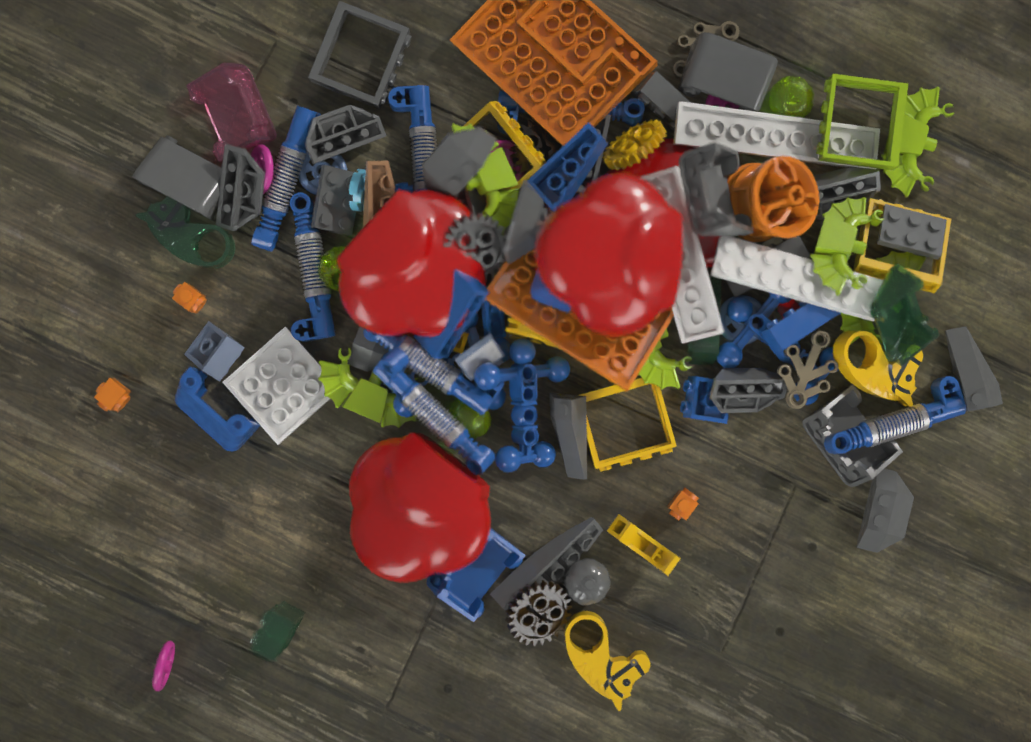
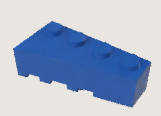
M802 301L799 303L800 307L794 310L792 308L783 313L782 316L784 318L780 321L776 318L766 324L768 329L761 332L774 354H777L841 312Z

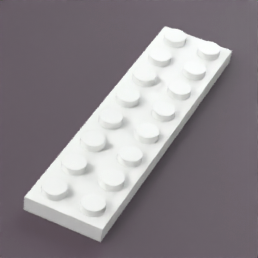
M679 166L641 177L655 186L670 207H674L682 216V265L676 301L672 307L681 343L724 333L698 235L691 229Z
M719 236L711 276L869 321H874L877 318L883 280L865 275L868 278V282L862 284L863 287L861 289L855 290L851 285L852 281L849 279L841 294L837 295L832 288L826 285L823 286L821 277L813 272V260L731 236ZM854 272V275L857 277L860 273Z

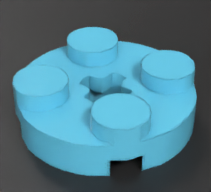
M357 169L358 173H353L350 182L349 195H353V201H349L351 210L361 212L364 209L366 170Z

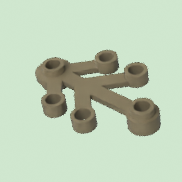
M732 21L724 22L721 26L705 25L702 22H698L695 24L693 32L696 36L706 32L735 41L739 36V27ZM701 26L703 32H698L696 27ZM730 29L732 35H726L725 30ZM681 35L678 38L677 45L681 49H686L688 46L691 47L696 38ZM681 39H686V40H687V44H686V45H682V44L680 43V40H681ZM680 60L674 64L672 71L676 78L681 79L682 74L677 72V68L681 67L684 69L686 61Z
M825 331L813 333L811 337L813 345L805 366H803L797 346L791 345L785 349V354L791 358L799 377L796 386L790 375L791 368L788 365L782 364L777 369L778 375L783 377L787 386L786 403L791 408L800 409L806 404L807 398L820 392H828L830 389V383L827 380H819L816 386L805 390L809 381L827 373H834L838 369L836 361L828 360L823 366L813 370L821 348L826 347L830 342V337ZM818 335H821L823 338L821 343L816 341ZM791 347L795 348L794 355L789 354V349ZM829 363L834 364L833 370L828 369ZM783 367H786L788 369V372L785 375L781 373V369ZM822 382L826 383V389L824 390L820 389ZM795 394L799 395V400L797 402L793 401V396Z

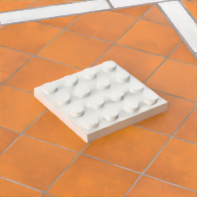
M284 327L222 382L277 445L282 443L330 400L329 397L324 396V385L318 380L321 375L320 364L292 336L287 327Z

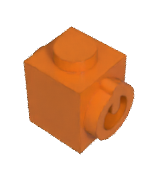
M186 282L179 284L173 291L174 296L172 299L186 310L195 314L203 308L207 301L204 294Z
M109 378L106 383L103 382L96 389L97 394L94 397L99 401L97 405L103 410L116 411L118 413L129 402L131 391L117 379Z
M684 487L682 491L679 490L667 505L671 509L669 514L677 520L681 518L687 520L699 504L697 503L699 498Z

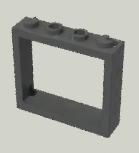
M339 1L308 78L314 84L380 109L381 105H384L388 99L389 93H387L389 85L393 86L397 74H395L397 66L400 67L404 60V55L402 54L404 48H408L412 38L410 29ZM348 13L400 34L375 97L322 76Z

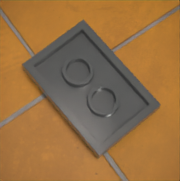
M327 165L321 166L311 223L312 228L352 236L356 211L351 210L349 201H353V195H349V187L354 172Z
M888 204L884 205L881 216L884 220L879 228L878 245L937 260L941 257L947 219Z

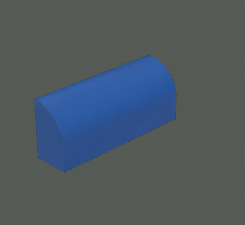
M454 270L452 303L445 329L440 335L434 337L414 335V338L433 359H447L490 291L476 278ZM468 309V314L464 318L465 321L463 325L459 327L458 330H456L457 325L459 324V322H461L462 317L465 313H467Z

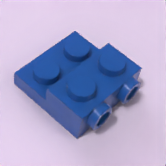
M688 376V380L683 385L686 397L680 406L683 418L727 424L729 413H721L710 399L714 379Z

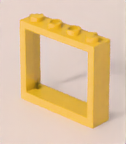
M491 101L464 126L472 124L475 127L489 113L494 116L534 166L517 182L518 185L510 188H518L521 191L523 180H528L546 163V160L543 157L544 155L540 151L537 152L532 146L533 141L530 137L520 131L518 122L507 115L505 106L502 107L497 101Z
M870 198L866 204L865 214L867 216H871L875 210H883L884 205L888 204L947 219L942 254L938 260L933 259L931 274L865 258V252L863 255L856 253L853 272L935 293L942 285L951 219L942 217L940 214L927 213L921 209H911L901 204H892L881 199ZM870 222L861 225L858 241L867 243Z
M642 378L634 380L629 390L650 383L645 384ZM651 384L667 442L599 461L587 419V444L594 469L599 468L600 472L612 469V464L620 463V466L631 464L634 458L640 457V460L652 458V453L660 451V454L663 455L673 452L672 448L677 447L659 386ZM613 385L579 396H586L587 402L625 390L617 385Z

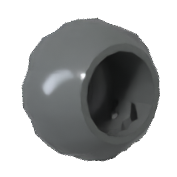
M585 558L575 561L570 565L564 576V586L567 595L581 605L599 603L605 598L610 589L611 580L609 572L602 563L595 559Z

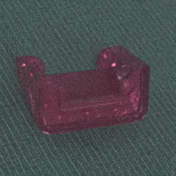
M222 63L186 85L190 99L197 104L205 106L219 141L214 143L213 153L218 162H223L225 144L244 148L248 152L257 145H265L276 139L275 128L252 74L245 65Z

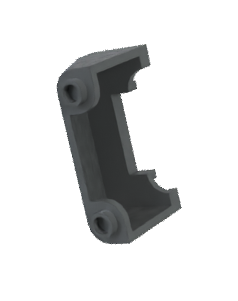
M704 32L699 34L690 47L678 91L683 92L688 97H694L704 92L737 104L740 110L759 112L775 73L778 60L766 53Z
M168 135L165 138L160 137L137 167L132 177L213 221L218 210L223 164L219 167L177 145L178 141Z
M717 142L687 151L679 159V169L691 229L695 234L701 236H742L753 233L754 230L750 217L744 214L734 216L726 176L736 173L739 168L738 151Z
M853 384L827 401L802 422L805 431L841 480L850 487H855L872 480L903 452L895 440L869 448L861 446L841 454H831L826 451L824 441L829 434L851 429L866 420L857 408L862 398L859 390ZM837 438L835 440V445L839 449L841 442Z

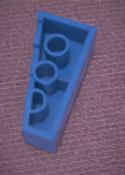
M588 122L527 181L553 211L573 198L608 143Z

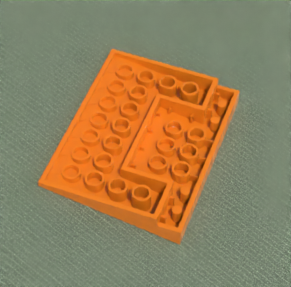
M487 0L450 39V42L562 146L588 122L595 127L658 66L657 60L591 0Z
M545 203L544 205H545V208L548 209V216H549L550 213L552 212V210H551L550 207ZM535 249L512 263L505 262L487 288L490 292L485 300L627 392L674 317L672 307L662 311L644 329L634 334L621 337H607L586 328L575 317L572 310L567 313L533 299L530 291L537 271Z

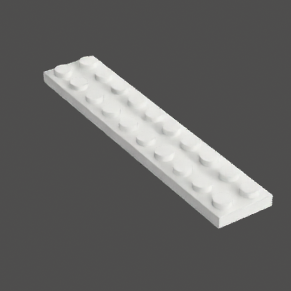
M681 101L677 103L673 145L699 148L717 142L741 154L771 158L790 156L802 162L876 169L818 161L819 154H816L817 143L821 142L822 135L819 134L820 120ZM831 122L828 153L877 160L880 129Z

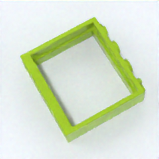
M832 74L824 84V92H827L826 100H823L821 107L824 119L819 125V134L822 135L821 142L817 143L816 154H819L818 161L885 170L896 169L899 164L908 84ZM836 86L894 93L886 161L828 153Z

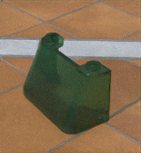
M895 264L888 270L870 304L871 310L869 312L875 320L886 351L884 352L886 358L890 362H896L903 366L940 335L937 328L934 327L932 329L926 323L929 318L921 313L915 295L916 291L918 292L924 287L922 279L901 265Z

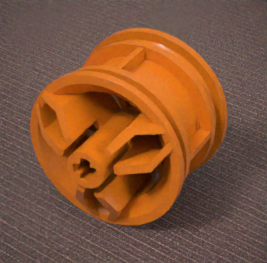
M779 156L765 163H747L739 166L736 173L729 175L727 178L734 216L744 214L750 217L754 232L739 236L746 241L763 242L773 237H796L807 231L816 218L819 207L817 183L809 168L796 158Z

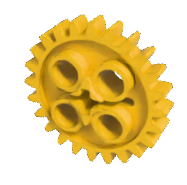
M651 119L648 122L645 120L641 125L637 123L636 126L630 127L627 132L623 131L621 136L616 137V141L610 142L611 146L606 148L607 151L603 153L604 156L602 158L611 170L625 169L627 165L631 167L634 163H639L640 159H646L647 154L654 152V148L660 147L659 143L664 141L663 138L666 137L665 133L667 131L657 119L654 121Z

